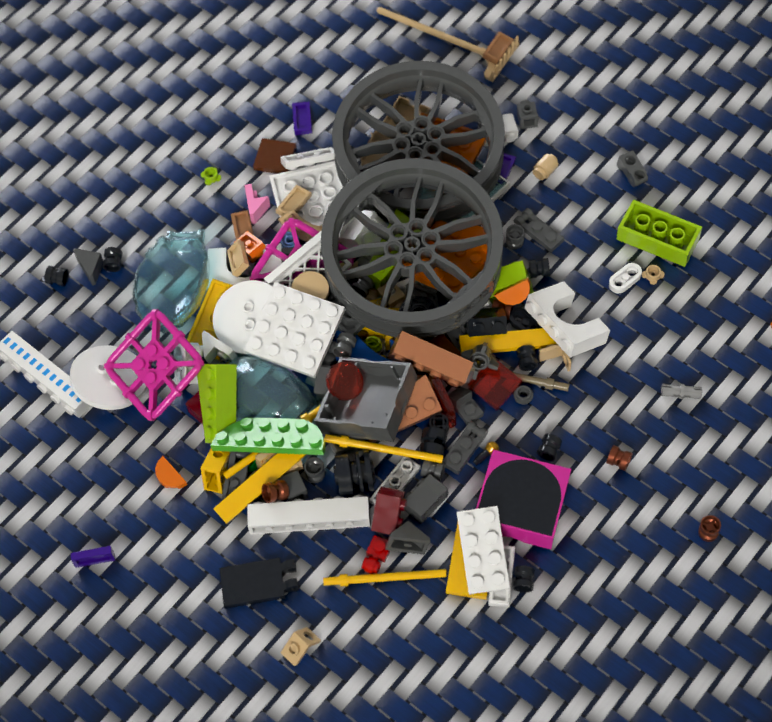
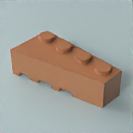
M401 331L395 337L387 356L388 359L396 362L411 363L415 370L425 372L436 379L446 380L448 384L454 387L462 386L466 383L474 363L404 331Z
M426 374L415 383L398 432L424 421L436 413L442 412V408ZM368 439V441L372 443L378 442V440Z

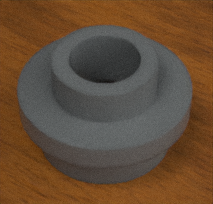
M519 386L514 391V399L519 404H528L533 399V392L528 386ZM524 394V395H526L527 397L523 398V397H520V395Z

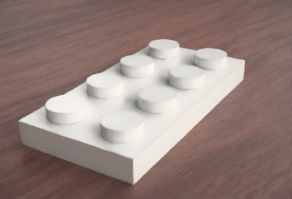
M498 506L457 512L469 595L510 589Z

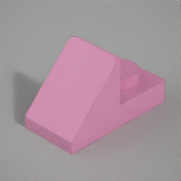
M247 184L244 186L252 224H256L269 209L270 201L268 196L258 198L257 190L253 191L252 184Z

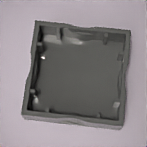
M340 357L332 375L329 390L324 396L314 420L321 433L394 442L418 378L412 364Z

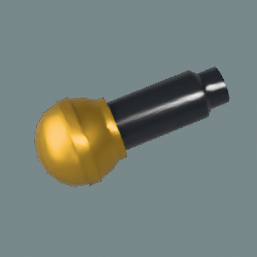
M492 441L488 442L485 450L475 458L473 463L477 466L491 456L493 450L499 451L498 444Z

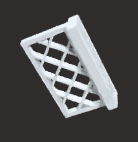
M321 231L264 278L265 283L271 286L275 282L279 284L288 283L291 288L294 281L292 280V274L296 271H302L303 273L307 271L325 272L324 268H320V260H323V257L320 256ZM310 259L317 260V268H306V263ZM347 259L341 260L345 264L341 267L342 271H346L352 266Z

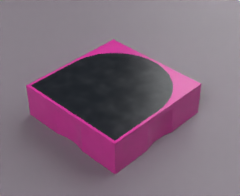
M493 450L476 509L498 506L503 537H511L523 543L551 550L571 469Z

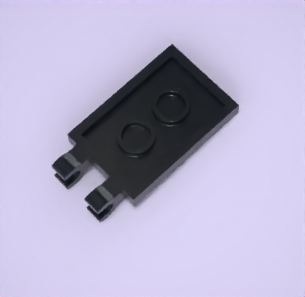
M280 558L219 568L225 609L285 599L286 592L299 591L297 578L288 579L283 582L284 573L296 572L294 559L281 563Z

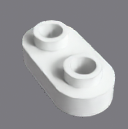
M636 263L626 264L611 276L609 280L610 290L614 293L625 292L640 280L642 274L641 267Z

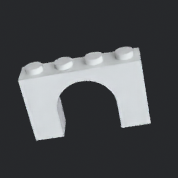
M279 243L276 249L281 251L282 244ZM226 247L208 249V288L212 279L230 285L250 280L249 277L237 278L229 271V258ZM272 254L259 274L272 272L283 263V260Z
M563 281L528 294L525 309L571 358L606 344L610 329L599 318L584 324L574 325L566 323L556 316V312L571 307L575 292Z

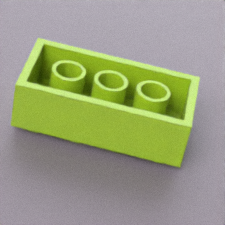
M633 200L618 226L616 240L685 267L700 239L702 226Z

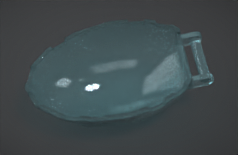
M204 229L188 232L167 231L166 238L164 235L156 239L157 243L145 252V258L142 263H139L135 273L132 293L136 307L135 312L141 320L153 309H159L178 329L183 327L200 307L210 275V262L204 244ZM151 321V322L149 323V325H148V326L151 327V328H152V321ZM160 322V332H169V330Z
M237 354L238 357L231 362L229 359L226 361L222 359L218 363L237 364L236 422L246 417L300 419L301 415L304 413L308 414L319 406L307 385L288 368L253 355L243 356Z

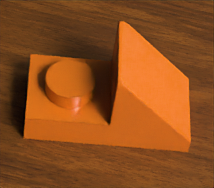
M246 231L238 238L244 242L247 258L250 262L254 263L263 255V250L266 247L265 244L249 231Z

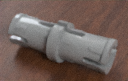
M662 384L661 396H672L679 399H701L702 387L685 386V384Z

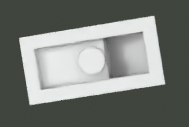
M206 331L202 332L204 358L208 364H211L217 355L225 361L229 359L234 363L238 356L233 349Z

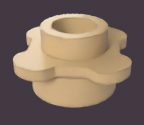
M650 265L646 271L642 272V277L648 279L650 284L655 285L660 278H664V272L661 271L659 266Z

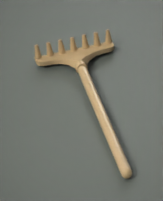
M382 7L377 8V13L475 52L480 56H483L486 48H481ZM516 36L511 46L508 47L507 52L504 53L498 64L495 65L487 61L488 66L484 72V77L487 80L494 82L519 46L518 36Z

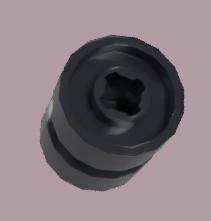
M436 427L424 428L422 430L419 451L443 455L444 457V446L447 439L446 431Z

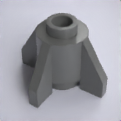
M484 342L461 354V357L474 362L472 365L475 368L473 380H476L479 370L487 367L498 370L499 363L492 356V352L487 346L488 343Z

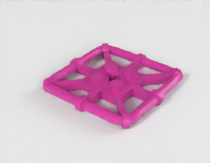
M293 217L288 218V221L282 225L272 242L265 247L266 251L254 267L249 277L250 280L264 281V278L271 273L259 274L272 254L285 261L302 247L299 244L295 227L313 237L319 231L300 220L293 219ZM290 228L294 248L287 256L277 250L276 247ZM340 243L338 244L339 251L348 249ZM351 258V259H347V260H348V261L352 264V266H353L354 260H355L356 258ZM310 259L306 263V268H317V260ZM320 260V268H324L323 260ZM296 271L293 273L292 280L303 272Z
M153 309L131 333H127L126 339L104 363V369H106L109 377L120 388L122 395L126 399L128 398L148 421H154L176 397H180L183 394L182 391L196 377L202 366H204L201 355L185 338V334L179 331L159 309ZM152 321V340L144 348L136 338ZM160 322L173 335V339L166 347L160 342ZM180 343L194 360L177 361L171 352ZM131 344L139 352L131 363H115ZM157 360V368H152V362ZM178 367H193L178 385L170 378ZM114 369H132L138 378L128 387ZM143 383L149 389L148 409L134 394ZM166 383L171 392L157 407V390Z

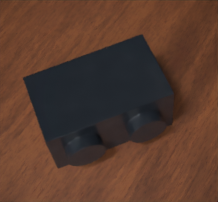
M503 307L482 308L473 318L465 323L468 336L507 334V316Z

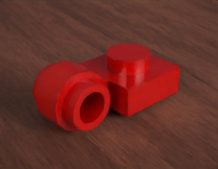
M374 535L366 551V556H369V558L365 557L361 568L364 569V572L378 574L381 567V562H378V560L385 563L390 553V550L385 549L388 540Z

